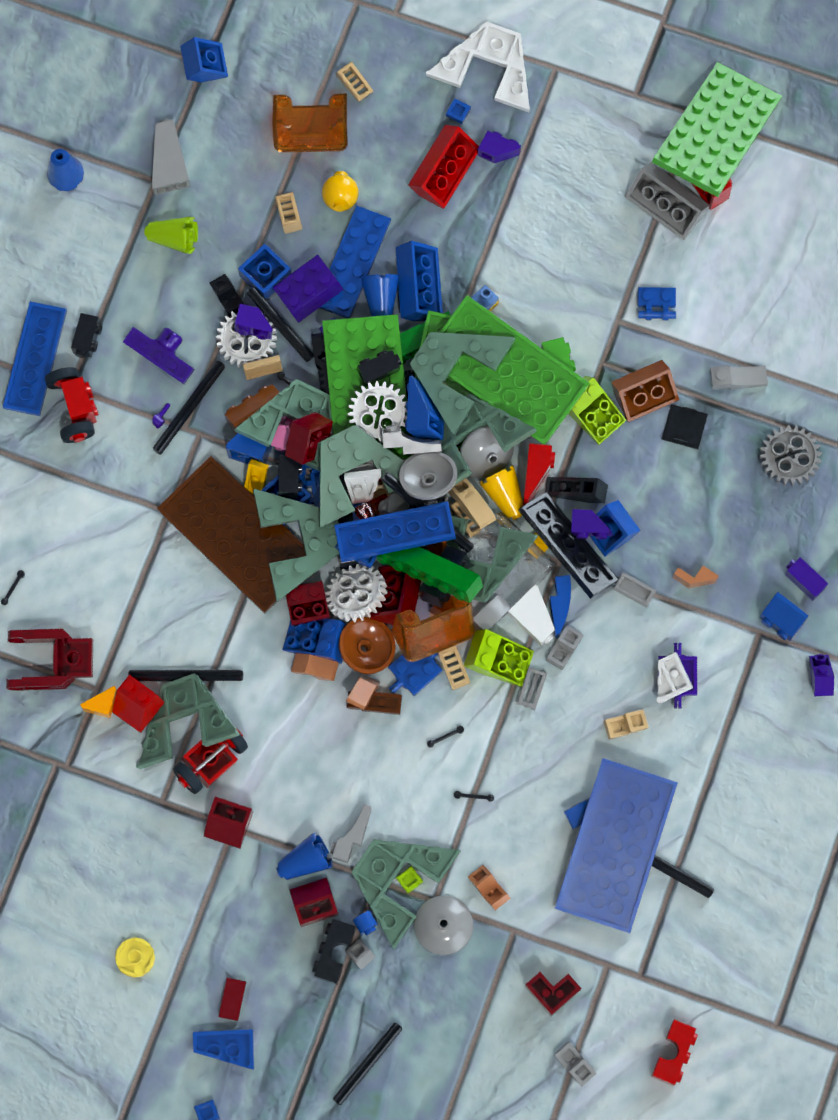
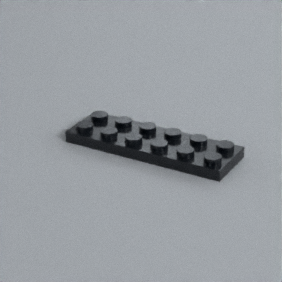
M547 492L523 505L518 510L590 599L618 581L617 577L585 539H579L571 532V521Z

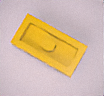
M253 459L248 464L244 488L252 495H254L253 489L262 490L265 487L269 465Z

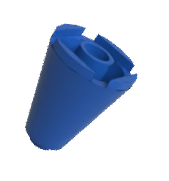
M57 149L52 152L47 169L48 181L59 191L74 190L83 180V166L78 159L66 150Z
M374 274L362 276V285L371 317L393 315L399 282L398 275Z
M314 832L278 862L276 870L281 878L284 877L286 880L330 869L333 867L332 858L328 860L327 854H329V851L319 835L316 836V832Z

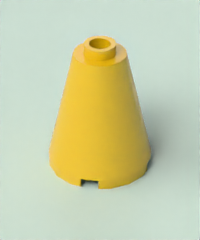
M512 465L510 466L511 471L507 472L504 469L486 478L487 483L484 484L482 480L479 484L507 519L512 518V520H516L522 516L518 510L523 506V500L515 468Z

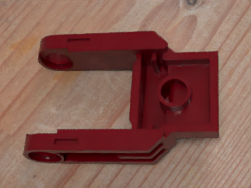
M64 629L8 631L7 642L9 643L55 642L53 654L54 676L6 679V689L13 691L67 689L75 678H92L94 640L92 638L73 639Z

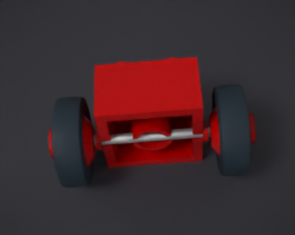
M74 367L60 368L48 373L45 376L46 386L49 389L63 390L72 420L70 425L60 430L62 441L64 443H75L92 437L95 434L93 423L97 422L95 416L99 414L94 399H92L94 396L89 382H85L83 376L79 377L78 370Z
M237 729L240 733L239 736L207 747L202 745V740H200L183 755L181 760L184 763L179 762L173 767L178 782L193 794H197L203 788V785L209 788L238 761V758L228 747L238 754H242L248 748L242 733Z

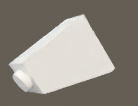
M535 584L508 611V616L541 647L544 643L548 645L554 639L555 628L539 588Z

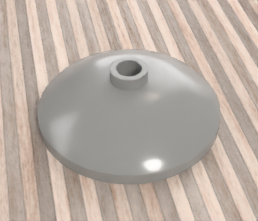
M488 425L470 433L460 448L463 458L473 473L471 476L477 478H487L502 471L510 462L514 447L504 452Z
M442 452L416 453L403 463L399 473L400 484L404 491L414 498L422 500L436 499L445 495L453 488L457 480V468L454 461Z
M436 896L427 900L417 911V917L414 921L415 934L419 943L429 952L437 955H450L463 949L469 942L473 932V918L467 906L457 898ZM442 920L447 921L448 925L446 927L440 926Z

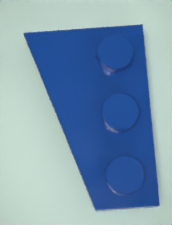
M253 1029L193 1032V1052L254 1070Z

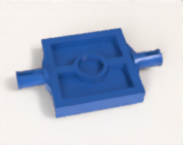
M416 642L388 667L396 678V682L388 689L394 694L403 687L413 696L417 695L443 672L434 659L442 649L437 645L428 652Z

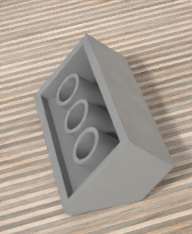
M652 162L641 169L625 195L628 200L683 240L687 238L700 222L710 206Z

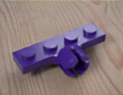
M133 327L123 341L127 346L184 385L195 370L175 355L177 348L182 343V338L169 328H164L158 338L153 340Z

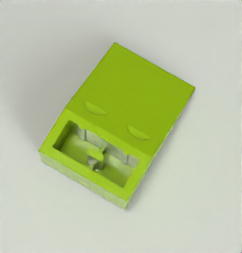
M584 376L583 379L588 381L590 385L572 408L569 415L600 445L626 419L595 378Z
M475 630L463 666L477 673L522 687L534 651L490 630Z

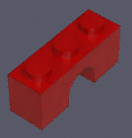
M675 1019L672 1021L666 1040L676 1045L677 1056L672 1060L659 1057L652 1073V1078L672 1086L676 1082L680 1083L684 1073L681 1071L683 1063H688L691 1055L688 1052L690 1045H695L698 1034L695 1033L697 1028Z

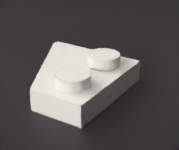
M381 469L344 474V480L352 504L372 501L377 488V482L381 478Z
M676 652L658 660L657 702L659 704L693 688Z

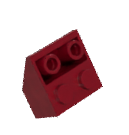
M322 581L299 585L286 595L292 626L330 618Z
M215 796L208 814L204 837L241 849L254 813L253 810Z
M327 877L289 889L301 927L339 915Z

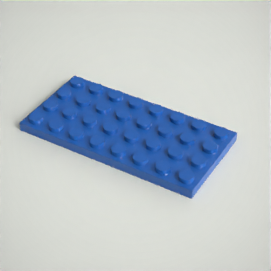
M602 758L555 909L627 933L631 932L678 782Z

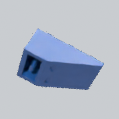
M409 376V383L407 384L408 401L406 402L407 419L405 420L406 431L421 439L443 440L444 420L422 383L413 376Z
M322 619L292 626L290 620L282 650L294 654H311L342 664L343 659L339 651V637L347 624L341 620Z

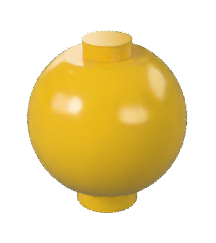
M335 172L323 184L322 198L330 209L337 212L346 211L357 202L359 196L358 186L346 172Z

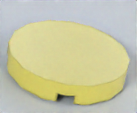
M135 937L125 940L117 948L115 955L116 965L126 976L133 978L142 977L149 973L154 965V950L144 939Z

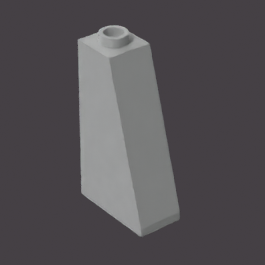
M164 119L155 124L152 177L154 195L191 187L173 119Z

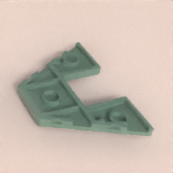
M430 332L414 356L410 365L454 436L475 403L443 383L463 353L491 370L496 371L515 342L514 337Z
M296 379L240 424L234 431L269 447L282 415L296 420L316 412L332 420L330 395ZM332 426V429H331L330 437L334 435V434H333V426ZM320 442L317 445L315 460L305 464L320 471Z
M469 393L465 397L474 401L475 404L455 436L444 421V439L440 440L442 448L440 452L448 455L456 465V485L473 474L457 445L464 441L474 430L488 425L504 452L534 434L537 430L533 426L520 421L516 417H512L505 411L495 408Z
M356 425L320 442V528L355 511L338 476L372 460L375 468L381 469V480L388 472L400 482L399 473L404 461L387 448L383 449L382 444ZM383 482L388 494L394 492Z
M253 489L261 528L299 522L306 556L269 563L276 602H278L340 554L339 550L335 548L337 537L334 526L339 524V522L336 520L320 528L319 507Z
M451 516L453 527L465 537L468 519ZM500 527L492 564L469 559L470 567L468 570L479 574L483 584L482 589L473 600L487 602L538 535ZM446 541L448 546L462 550L454 541Z
M191 674L161 685L159 697L165 703L155 714L153 721L149 723L146 740L142 745L144 750L139 764H136V768L143 769L173 759L169 723L198 712L202 745L207 747L240 735L198 675Z
M373 839L352 870V874L394 950L417 916L385 895L392 882L407 862L439 884L461 850Z

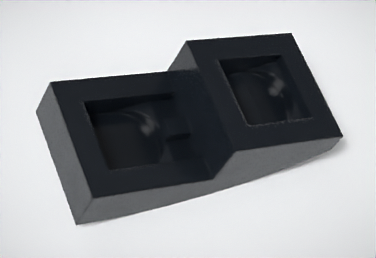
M226 274L209 282L228 316H232V311L237 313L239 305L244 303Z

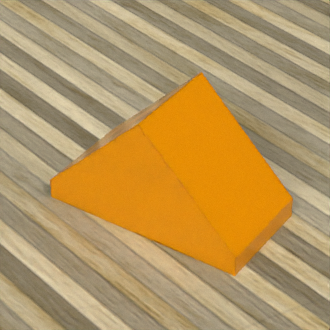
M113 686L80 705L85 712L111 719L117 689Z

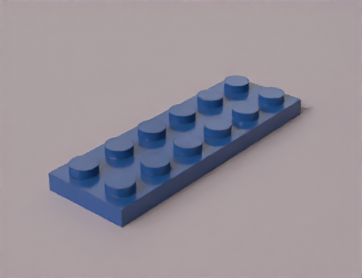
M356 206L329 269L344 290L322 305L320 309L347 319L351 318L363 289L362 276L369 275L391 223V218Z
M30 301L3 409L35 416L41 415L48 388L45 376L52 372L67 309Z
M448 501L334 525L341 562L456 539Z

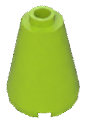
M190 216L150 222L145 227L144 235L148 241L185 254H192L195 250L193 243L198 241V224L193 221L195 218Z

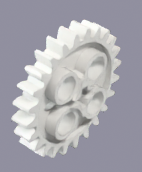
M232 311L231 318L225 316L226 323L220 322L222 328H217V332L221 334L216 336V340L220 341L217 343V347L221 348L219 350L220 354H225V361L231 358V365L237 362L239 368L242 363L245 364L261 360L262 358H268L267 353L273 355L271 348H276V343L273 341H277V336L274 335L277 333L275 328H273L271 340H261L256 336L249 335L248 353L245 354V336L233 331L237 315ZM235 344L242 345L239 350H234L232 347ZM254 344L261 346L258 350L251 349Z
M376 381L375 387L368 383V389L361 386L362 393L355 392L358 398H351L354 405H349L348 407L353 409V412L348 413V415L354 418L349 423H355L357 427L373 439L378 438L381 444L382 429H384L381 426V421L388 418L391 420L392 425L397 426V428L405 427L403 421L407 419L405 415L407 409L404 406L407 401H402L405 395H398L400 389L392 390L393 384L387 388L386 382L379 386L378 381ZM368 396L376 398L377 403L375 406H368L366 404ZM380 396H383L381 411L384 412V415L380 416L378 428L374 429L376 413H373V411L378 409ZM387 400L395 402L396 406L393 410L385 408ZM364 415L372 416L373 423L371 425H365L362 422Z
M359 564L356 565L355 569L349 566V571L342 569L343 574L336 573L337 579H331L333 585H327L329 591L325 592L327 596L328 608L334 616H338L340 620L344 618L346 622L351 618L356 622L358 617L363 621L365 615L370 618V612L377 613L376 607H382L380 601H386L384 595L388 593L385 589L387 587L385 579L378 570L375 571L373 567L368 569L363 566L360 568Z

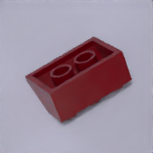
M390 565L378 567V571L385 579L387 585L385 589L388 593L384 595L386 601H380L382 607H376L377 613L370 612L371 617L369 619L394 626L413 624L421 580L413 579L402 571L398 572Z

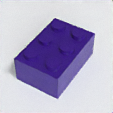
M318 254L273 287L298 323L344 290Z

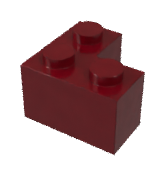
M316 412L292 421L289 427L290 432L286 443L285 456L302 465L315 460L317 445L319 442L330 437L333 421Z
M541 972L525 984V988L550 1017L582 989L569 973L555 986Z

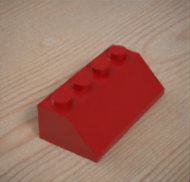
M444 125L408 186L420 197L444 209L476 158L479 146L459 126Z

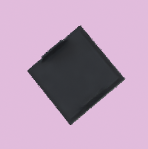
M671 404L662 440L699 449L708 414Z

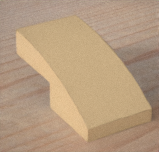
M643 709L603 721L609 740L649 728Z

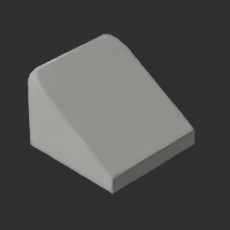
M361 939L357 940L345 951L360 969H363L375 958V955Z

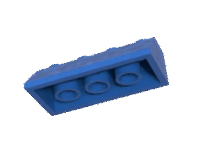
M409 241L397 246L396 260L399 276L398 287L401 318L410 321H426L428 310L443 313L438 248L415 241Z

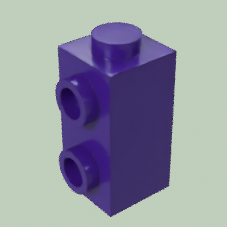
M801 557L797 561L793 559L786 566L788 570L785 575L812 601L828 585Z

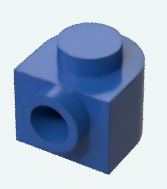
M370 910L353 919V923L360 935L365 933L367 936L376 930L375 927L378 926Z

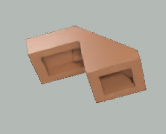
M705 566L701 567L695 578L680 568L673 575V579L687 588L714 584L719 575Z
M296 653L291 672L311 675L319 680L334 681L339 663L311 654Z
M363 674L359 677L346 702L364 710L368 706L373 693L378 689L380 682Z
M484 865L468 876L472 884L494 910H497L511 899Z

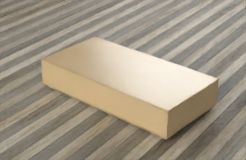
M279 355L243 364L246 380L283 371Z

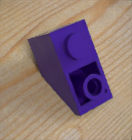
M487 131L478 148V156L494 164L519 156L521 153V145L516 140H508L495 131Z
M240 304L235 321V332L243 336L252 335L261 340H271L273 328L260 309Z
M572 509L571 532L576 538L587 539L588 536H595L596 539H607V536L612 537V531L592 510Z
M817 654L809 656L811 686L814 697L834 696V673L829 655Z

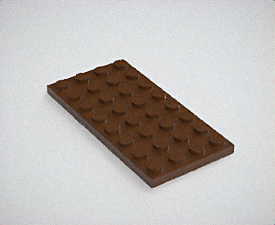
M212 456L157 507V511L264 614L277 603L269 563L306 556L303 544L283 524L260 527L254 497Z

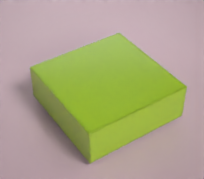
M412 866L396 877L407 894L423 883V880Z

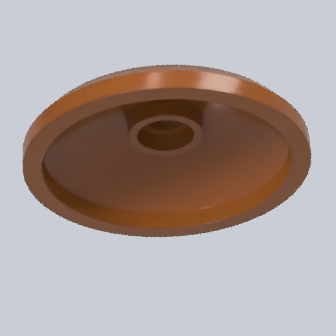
M364 617L363 621L357 618L356 622L353 620L349 622L340 634L339 651L341 657L356 672L362 674L378 673L391 663L395 655L396 645L393 634L383 622L375 621L368 617ZM361 646L366 648V652L361 650Z

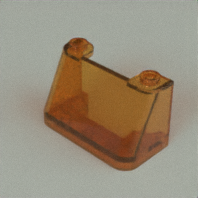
M347 93L332 95L329 98V105L292 106V100L289 96L273 95L272 127L275 149L279 152L345 150L348 146Z
M452 596L454 608L420 621L415 612L410 610L396 614L391 632L404 658L410 662H415L471 639L475 631L472 601L468 603Z

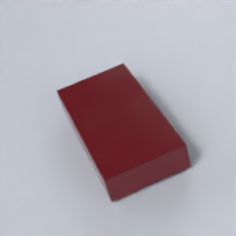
M226 979L219 1018L239 1021L246 981Z

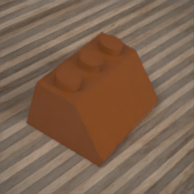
M663 360L611 382L616 400L627 422L679 400L671 370Z
M273 384L262 387L254 396L250 395L242 400L243 403L228 408L224 414L226 421L234 431L280 392Z

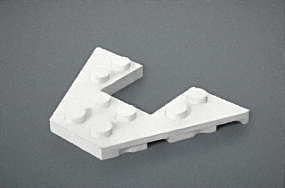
M486 21L480 26L479 30L474 31L467 40L450 51L449 55L443 57L431 70L426 71L427 77L460 88L473 56L505 67L506 71L495 95V101L528 113L530 111L521 34Z

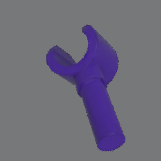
M166 403L159 414L153 416L152 423L157 429L165 423L162 417L171 406L169 403Z

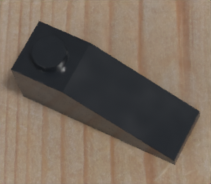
M547 477L545 493L547 492L550 497L586 503H605L608 485L599 478Z

